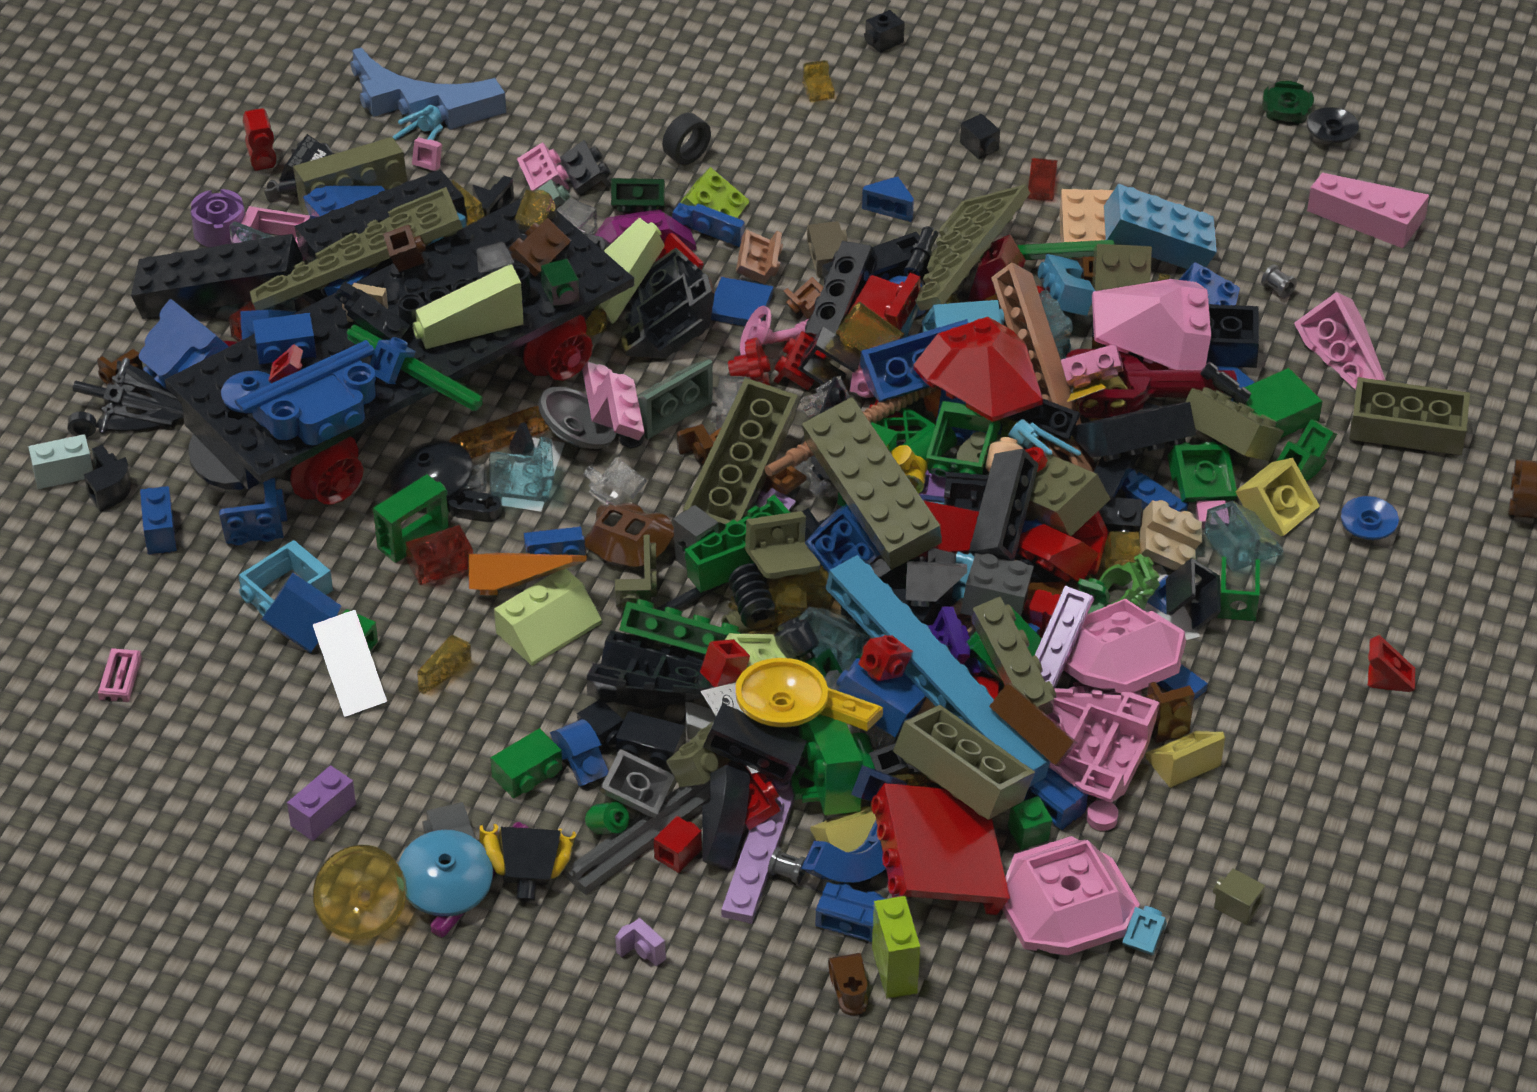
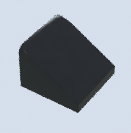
M525 422L520 423L509 445L516 465L536 460L534 442Z

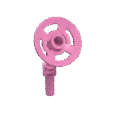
M760 306L750 316L743 330L740 341L741 355L746 354L745 341L747 339L758 337L762 345L787 341L790 338L796 339L801 331L805 332L808 319L800 322V324H796L794 328L772 332L770 329L771 311L766 306ZM766 315V321L761 322V318Z

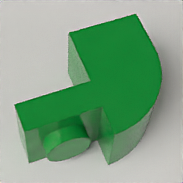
M1311 419L1298 442L1288 441L1277 461L1293 458L1305 481H1308L1325 465L1327 459L1324 457L1338 434L1316 420Z

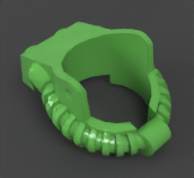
M1140 553L1134 557L1136 561L1134 563L1128 562L1123 566L1120 564L1111 566L1103 573L1099 581L1103 582L1107 590H1109L1113 583L1125 586L1133 580L1132 589H1127L1125 594L1116 602L1127 599L1144 610L1148 599L1154 595L1160 583L1158 581V573L1152 568V565H1154L1153 561L1148 556L1145 557Z

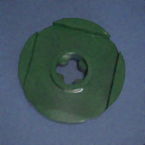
M1279 81L1275 83V87L1269 89L1268 86L1264 90L1262 107L1266 111V117L1269 120L1303 123L1313 110L1314 95L1311 91L1308 93L1303 90L1304 85L1300 83Z

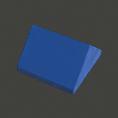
M292 573L261 620L311 653L318 643L313 624L336 617L341 605Z

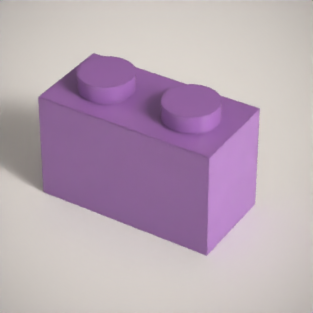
M330 765L287 802L290 826L314 841L356 804L353 780Z

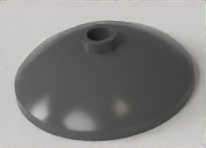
M552 387L545 390L541 395L538 406L542 419L550 430L563 441L584 449H600L609 446L614 440L616 433L613 428L592 422L586 394L567 387Z

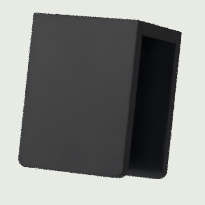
M822 327L805 349L798 367L799 371L828 389L833 377L837 378L842 387L846 373L816 355L815 352L819 350L855 373L860 363L861 350Z
M1190 558L1166 578V613L1170 616L1191 600L1192 629L1198 631L1221 612L1220 575ZM1195 574L1201 577V580L1195 583Z

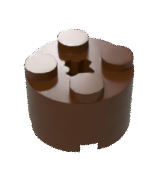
M1516 459L1514 473H1512L1510 490H1512V498H1510L1508 515L1537 519V461Z

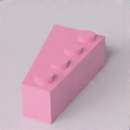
M1322 173L1311 186L1307 211L1404 248L1425 220L1429 195Z

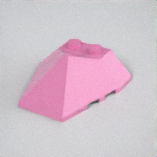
M1167 279L1094 291L1092 293L1094 341L1106 346L1115 344L1118 351L1126 354L1130 351L1144 357L1143 361L1150 364L1155 361L1167 366L1168 370H1202L1205 367L1211 339L1208 291L1197 282Z
M1054 688L1056 698H1054L1053 713L1047 716L1078 743L1059 767L1050 762L1049 768L1081 792L1113 802L1125 794L1149 746L1160 702L1131 692H1121V695L1103 694L1102 691L1092 690V694L1074 693L1073 689Z

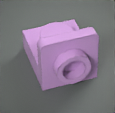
M640 918L630 925L623 926L615 936L616 952L621 957L635 948L641 958H647L655 966L666 960L665 940Z

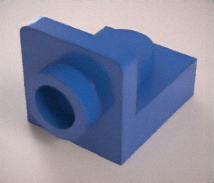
M392 337L391 340H378L375 353L369 365L374 368L376 377L388 384H395L404 358L414 357L415 351L407 347L408 343L396 337Z

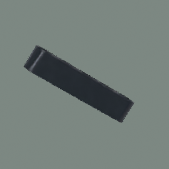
M522 263L509 264L513 265L521 282L522 300H524L531 293L530 270ZM505 266L405 294L398 300L399 317L410 325L407 331H414L413 323L417 322V309Z

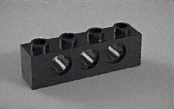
M847 241L841 242L839 250L833 256V265L830 272L824 278L822 292L815 300V309L811 319H808L806 323V334L814 338L820 329L824 327L847 341L853 320L849 319L848 313L869 277L874 274L879 261L872 245Z

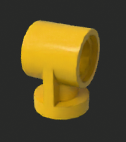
M907 445L894 448L890 453L918 494L921 493L926 478L927 462L922 457L914 455L912 449Z

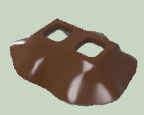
M634 503L600 505L596 511L595 523L591 531L584 538L585 546L608 562L640 567L644 566V535H650V543H656L657 558L674 538V527L667 515L662 513L645 514L641 507ZM611 513L622 515V518L613 527L603 524ZM635 521L645 524L637 535L626 532Z

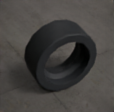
M687 112L681 114L670 123L664 133L662 141L663 151L679 164H690L700 158L707 149L711 138V128L707 122L694 113ZM692 131L688 141L681 147L684 138Z

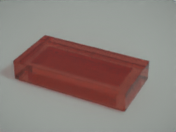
M1032 158L1028 186L1030 194L1027 199L1054 200L1058 160Z

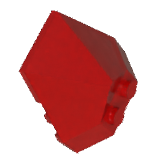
M990 317L977 319L938 333L913 365L916 373L927 385L932 388L936 386L946 391V396L951 399L957 397L966 402L967 408L992 422L1043 404V398L1026 344L1013 330Z

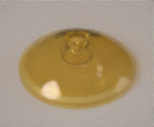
M370 845L349 846L333 854L320 868L313 887V903L321 922L333 933L350 940H366L387 931L402 913L407 895L406 879L400 865L387 852ZM365 891H369L370 898L367 901H362V894Z

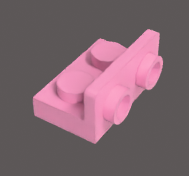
M543 142L517 158L532 192L550 179L555 184L559 183L567 190L570 189L566 181L569 176L564 167L558 164L561 162L559 155L554 149L549 150Z

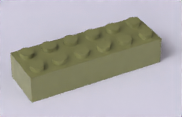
M744 378L683 508V512L696 505L718 522L719 533L725 530V524L733 519L738 522L747 516V511L755 506L768 475L765 472V466L776 460L797 413L798 395Z
M853 397L802 423L806 444L891 570L942 543L940 524Z

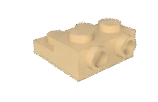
M1152 500L1141 512L1140 553L1172 570H1177L1190 558L1196 560V548L1202 543V521L1195 519L1191 512H1179L1172 509L1166 501Z

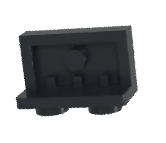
M585 140L560 156L574 189L580 195L601 180L608 188L611 187L609 176L612 173L603 161L601 162V159L604 158L597 146L591 147Z

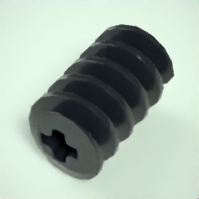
M748 563L735 569L728 581L741 622L749 629H761L775 621V602L772 600V594L769 591V585L766 583V577L763 576L755 563Z

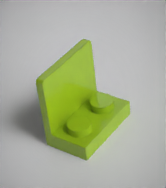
M709 167L694 183L680 203L688 206L701 204L738 218L749 203V199L714 169Z

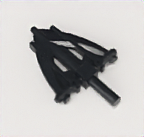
M128 358L122 359V362L117 361L118 374L112 377L114 385L108 384L107 388L80 381L74 382V392L104 399L106 404L105 407H102L104 416L96 424V428H99V433L105 434L107 430L136 431L158 426L172 428L174 421L184 417L180 401L168 389L159 384L153 376L130 365V359ZM135 389H140L148 392L152 397L134 393L132 391ZM126 408L140 410L146 413L140 415L127 412Z

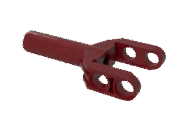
M1075 349L1070 351L1066 358L1096 349ZM1119 351L1124 371L1118 372V376L1128 389H1102L1078 398L1077 406L1079 413L1086 418H1108L1142 410L1149 397L1187 398L1192 388L1203 391L1204 387L1215 392L1216 390L1222 391L1212 384L1213 381L1211 379L1208 381L1201 376L1202 370H1149L1135 356ZM1218 370L1219 372H1225L1237 381L1234 370ZM1093 399L1097 401V404L1091 408L1083 407V403L1087 400ZM1115 400L1125 401L1124 405L1119 408H1112L1110 406Z

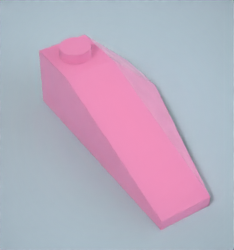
M1336 292L1294 322L1305 345L1319 355L1327 365L1338 372L1355 390L1358 377L1386 381L1365 323L1352 299Z

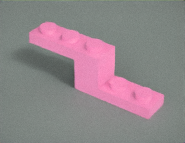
M587 362L582 371L592 422L611 427L615 433L640 440L644 434V427L634 379L624 374L613 373L611 369L604 365Z

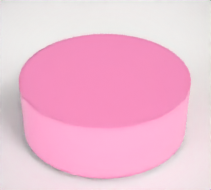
M1098 800L1090 804L1087 811V822L1092 828L1099 831H1108L1116 826L1118 809L1113 803Z

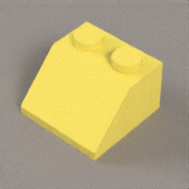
M1293 458L1271 462L1235 491L1248 515L1279 536L1287 534L1320 506Z

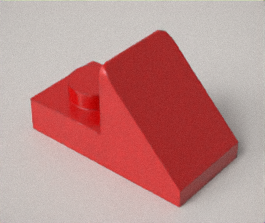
M1378 635L1371 638L1368 654L1370 662L1368 686L1402 692L1414 691L1416 668L1383 637Z

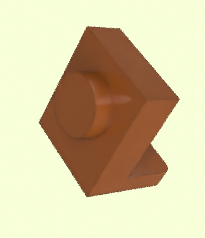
M811 277L794 294L786 288L783 291L789 298L786 304L795 314L801 312L808 319L813 314L815 300L820 296L823 286Z

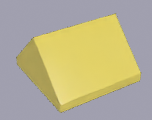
M1194 731L1146 752L1145 756L1165 783L1171 788L1221 766L1225 736L1223 732Z
M870 806L861 807L859 812L845 813L811 826L810 831L817 841H825L845 852H850L860 847L867 839L876 817Z

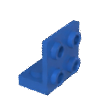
M1196 262L1179 279L1197 282L1208 291V304L1236 305L1240 288Z

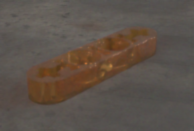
M533 406L456 434L450 438L449 442L463 446L470 454L471 459L510 445L516 431L510 432L505 430L509 426L519 427L520 423L525 422L531 436L543 433L549 427L542 419L539 406ZM486 435L494 437L490 441H483L480 439L482 436Z

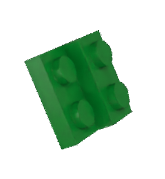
M1184 442L1183 444L1175 445L1167 454L1172 481L1178 482L1182 502L1234 501L1238 497L1235 492L1237 488L1228 446L1216 444V442H1206L1201 445H1190V443Z

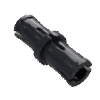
M925 226L922 228L917 243L910 250L911 257L904 268L906 275L911 270L910 273L921 276L926 261L930 260L932 255L931 249L938 237V231H934L933 227Z

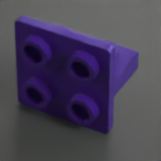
M942 607L934 624L927 626L941 644L948 647L953 657L960 664L967 667L971 676H979L981 669L976 658H969L970 647L967 641L970 637L966 626L962 625L961 621L957 619L954 607Z

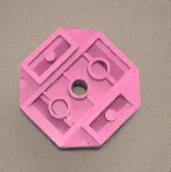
M1123 599L1087 614L1063 670L1084 685L1100 689H1115L1117 693H1134L1148 687V684L1151 682L1157 683L1179 673L1180 660L1186 644L1185 631L1153 611L1146 612L1127 599Z
M1070 836L1014 854L1005 876L1010 899L1003 906L1002 911L1024 949L1034 951L1040 949L1049 953L1068 956L1124 937L1135 907L1139 908L1140 903L1112 857L1099 851L1089 840H1078Z

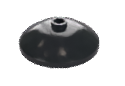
M449 441L427 442L411 449L397 462L391 473L390 486L393 494H396L428 474L436 482L439 481L444 485L447 490L446 499L449 501L457 496L469 483L473 474V461L468 451L457 443Z

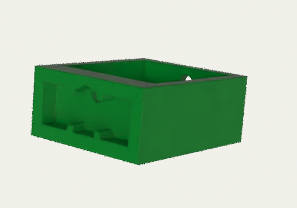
M943 401L926 456L929 473L938 477H946L947 472L987 475L985 466L990 444L997 440L1001 426L1000 420L992 422L967 408L966 404ZM950 427L987 432L978 463L941 457Z
M426 474L373 508L377 548L394 563H397L449 530L447 490L444 485L439 481L436 482ZM427 507V514L405 528H401V522Z

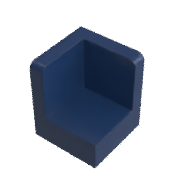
M862 765L851 795L872 802L873 797L877 795L884 783L907 785V782Z

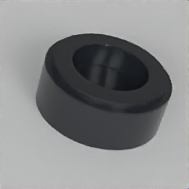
M88 412L72 413L68 418L67 429L74 436L85 434V437H89L96 431V418Z

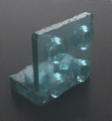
M540 437L537 448L532 449L531 456L490 452L491 495L547 502L554 481L552 438Z

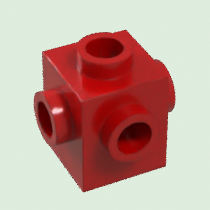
M893 635L870 638L863 647V654L858 665L865 669L872 679L877 681L902 677L913 651Z

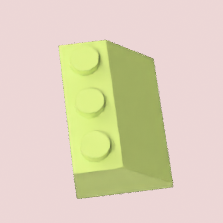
M567 569L549 575L494 608L496 633L531 666L602 624V619L583 583Z

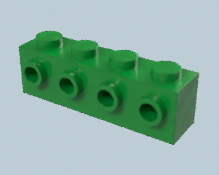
M637 599L636 604L627 601L619 628L620 631L627 634L680 647L706 655L710 642L725 640L729 633L742 634L738 632V626L722 622L721 627L710 624L711 619L695 614L693 619L682 617L683 611L670 607H665V611L653 609L654 603Z

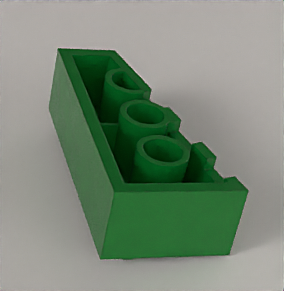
M774 494L767 498V504L761 508L754 506L747 511V516L738 522L733 519L725 524L726 528L722 532H712L685 549L687 577L700 592L729 582V577L735 569L748 563H754L745 550L746 520L791 512Z
M819 714L814 719L797 725L799 737L807 741L804 750L824 815L859 812L861 809V798L853 796L851 793L863 765V759L847 723Z

